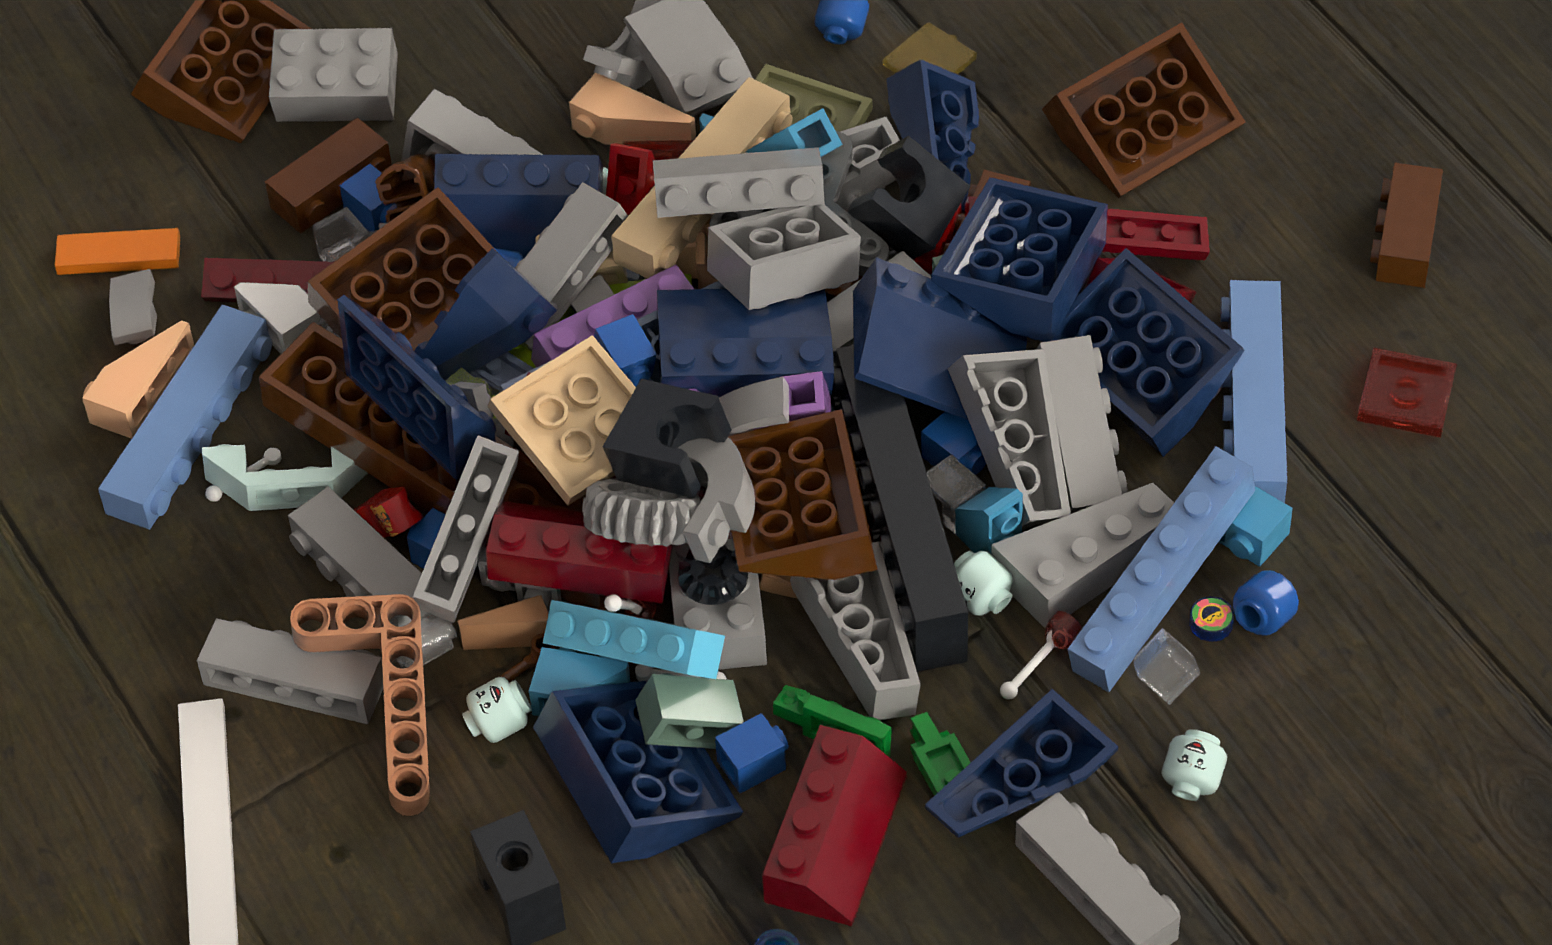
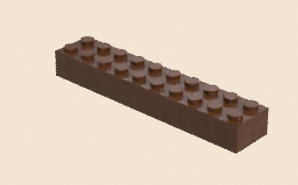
M313 321L259 376L263 406L331 449L333 447L352 459L356 466L389 487H405L408 499L428 512L435 508L446 514L460 479L456 481L346 375L342 339ZM495 436V440L497 443L517 450L516 448L512 447L505 441ZM519 451L518 464L502 503L507 501L582 512L583 499L586 497V494L570 505H567L529 457ZM488 537L487 542H486V544H485V548H487V544H488L489 537ZM560 589L561 597L572 604L608 611L604 605V601L608 596Z

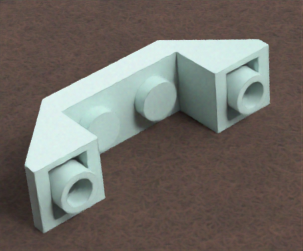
M222 444L215 447H202L205 479L211 484L218 486L222 492L249 511L298 508L326 487H330L342 498L367 474L366 471L356 466L352 459L331 447L332 467L319 468L310 466L303 469L290 470L264 469L257 472H248L245 445Z

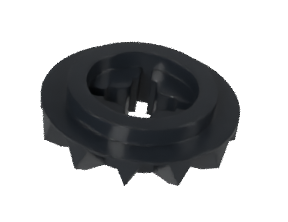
M725 544L719 548L711 563L695 560L690 549H688L684 561L679 562L678 583L681 590L691 600L701 604L719 605L727 603L740 595L748 582V572H739L735 550L728 549ZM708 566L714 570L720 566L721 577H717L715 574H710L706 577L705 567Z

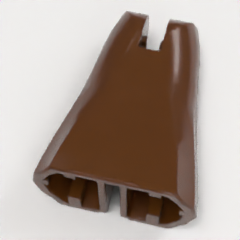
M424 154L412 155L406 160L396 162L385 169L375 180L380 201H383L384 205L395 202L386 211L387 223L434 190L435 179L433 172L435 171V163L430 156Z

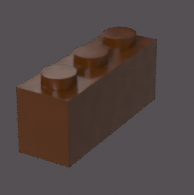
M357 117L265 181L270 208L299 233L304 232L312 225L321 222L328 214L343 204L340 190L342 183L369 164L373 165L381 173L392 165L388 142Z
M1394 162L1392 179H1383L1380 202L1388 203L1387 209H1378L1375 232L1383 233L1382 240L1373 239L1370 263L1378 264L1375 281L1425 288L1443 169Z

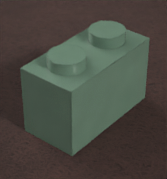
M668 673L652 674L636 698L645 743L650 745L716 749V736L744 722L733 680L674 676Z

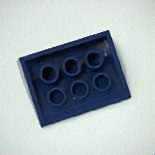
M435 154L434 189L439 187L493 248L517 251L522 254L523 258L528 255L536 244V236L540 235L546 227L550 226L563 209L567 198L575 193L582 182L603 194V164L599 155Z
M990 177L934 269L931 281L1012 334L1029 337L1034 340L1053 341L1106 245L1108 204Z
M1127 248L1076 297L1053 339L1054 341L1087 335L1091 336L1093 348L1098 347L1101 352L1103 370L1101 373H1098L1101 389L1107 388L1111 411L1163 457L1195 426L1244 352L1241 345Z
M876 257L853 290L854 378L968 420L948 368L963 355L1026 350L1027 337L1008 332L932 282L931 278L908 270L899 264H892Z
M727 289L657 290L660 383L685 389L695 388L700 392L721 397L729 392L761 381L782 376L822 371L832 398L834 363L825 289L805 294L801 298L787 299L769 304L762 309L748 310Z
M346 295L341 296L337 300L346 375L457 481L461 478L477 436L496 442V426L493 420L484 411L478 412L468 403L464 392L457 385L453 384L450 386L440 376L437 367L428 358L422 359L413 351L408 339L402 333H394L384 322Z
M648 680L552 691L533 726L611 863L652 857L740 818L743 812L705 748L650 745L645 743L636 698Z

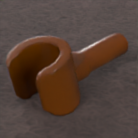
M545 633L534 636L531 641L530 654L500 675V677H504L511 682L528 669L536 667L542 647L546 648L548 645L543 643ZM552 646L551 649H557V646Z

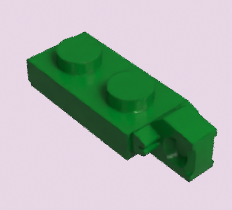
M788 685L783 687V690L773 702V715L803 727L804 736L815 739L819 726L823 725L864 736L888 757L891 755V726L883 724L874 717H866L846 709L834 701H826L807 693L806 690Z
M925 712L911 718L912 729H910V733L915 743L910 745V750L917 767L935 796L971 762L955 734H949L947 730L939 733L929 714Z

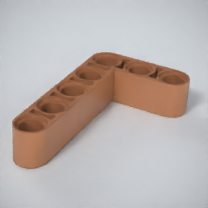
M402 594L318 598L299 602L291 611L290 616L292 636L298 648L307 652L382 648L389 799L391 806L396 812L406 816L419 814L425 810L430 797L419 605L410 596ZM397 615H406L412 620L408 625L402 627L394 626L389 622ZM355 617L367 621L366 625L359 629H350L345 623ZM308 620H317L322 623L318 630L312 632L300 628ZM401 656L409 657L414 661L411 666L404 669L392 665V661ZM402 698H410L416 703L415 707L407 711L398 710L393 705ZM404 740H411L418 745L414 752L408 754L397 751L395 747ZM405 783H415L421 788L419 793L410 797L403 796L397 791Z

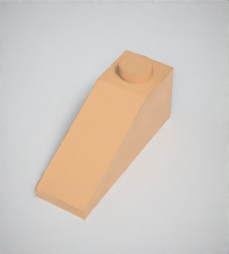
M595 73L569 102L572 129L584 137H590L603 144L618 143L628 146L687 149L696 138L694 117L598 73Z
M181 320L102 369L95 381H91L86 386L82 398L90 424L131 439L133 438L194 347L188 322Z

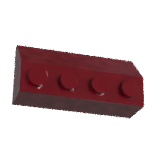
M504 501L495 512L486 549L489 580L605 596L614 594L620 598L656 603L663 602L673 544L667 547L662 545H635L630 542L606 539L603 535H596L584 526V515L580 511Z
M823 725L819 726L762 874L764 903L848 926L853 925L907 778V771L864 736Z

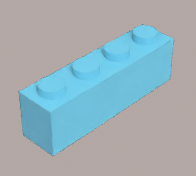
M551 600L543 643L677 673L716 679L725 635Z

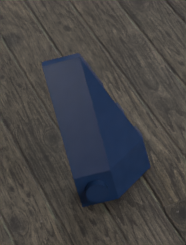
M922 59L888 77L886 80L890 113L902 139L910 136L970 185L971 174L967 168L968 157L974 155L975 144L971 141L972 130L978 127L979 122L975 82ZM968 192L961 202L962 213L965 212Z
M492 248L462 278L455 289L459 297L449 312L440 311L434 320L438 326L437 330L429 341L420 343L414 352L422 359L428 358L437 367L440 376L450 385L529 340L536 332L546 326L549 318L557 309L527 278Z
M1051 689L925 804V809L959 838L1088 779L1118 751V745L1057 692Z

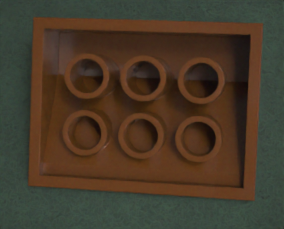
M195 0L143 72L131 95L163 117L242 143L270 102L269 90L274 29L311 28L270 0Z
M1182 22L1059 92L1042 108L1061 141L1118 198L1246 123Z
M437 187L308 281V303L330 328L342 338L337 299L346 295L384 322L394 333H402L408 339L414 351L420 343L431 339L438 328L434 320L441 310L449 312L459 297V294L455 291L462 278L493 246L441 189Z
M842 409L728 436L736 445L742 457L755 492V509L746 533L731 530L739 572L836 580L878 570Z

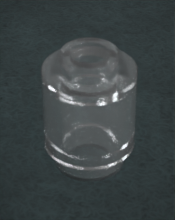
M429 613L421 616L423 665L454 648L452 639L457 637L450 621ZM401 656L396 658L402 669L408 668L414 663L409 657Z

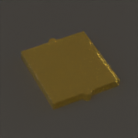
M928 22L883 59V65L897 73L922 59L950 72L959 74L977 59V53L957 41L956 35H948Z

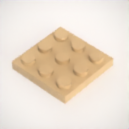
M592 335L492 397L488 408L564 502L570 505L584 496L587 492V487L591 486V484L615 476L604 452L603 445L636 387Z

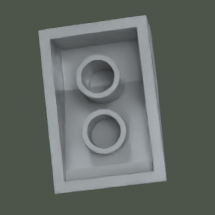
M662 0L623 19L665 104L694 117L727 102L748 77L753 79L737 45L704 0Z

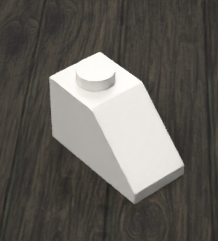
M239 283L234 286L239 310L266 319L272 345L281 354L313 321L326 329L325 321L308 303V294L298 285Z

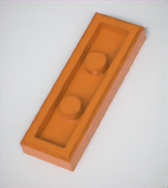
M179 229L57 235L55 257L57 275L179 268Z

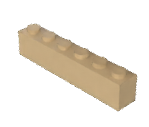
M748 77L679 158L746 153L745 151L791 126L793 117L790 114V96ZM654 186L611 235L614 263L645 278L656 275L676 264L681 251L689 242L693 243L696 240V235H698V232H701L704 224L714 213L657 218Z

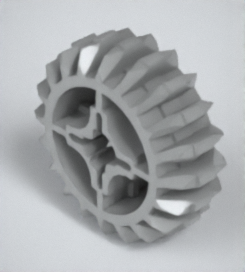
M605 479L587 487L586 497L583 499V522L587 529L596 535H603L606 539L630 542L635 545H662L666 547L670 544L681 545L688 543L683 530L701 501L697 495L695 498H690L618 481L617 479Z

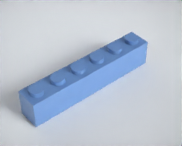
M1230 280L1229 297H1221L1220 322H1228V329L1222 330L1241 345L1244 352L1222 384V387H1229L1230 395H1223L1222 420L1230 421V429H1224L1223 451L1253 467L1255 487L1285 503L1287 462L1280 281Z
M221 305L98 488L105 514L150 530L157 518L166 513L172 495L180 484H184L187 481L193 463L199 454L202 453V447H209L212 435L220 422L227 420L232 410V404L240 392L245 391L250 385L253 372L261 361H265L268 358L272 348V339L269 336L266 319Z
M1218 447L1213 449L1069 646L1068 653L1073 672L1105 691H1111L1255 492L1253 467Z

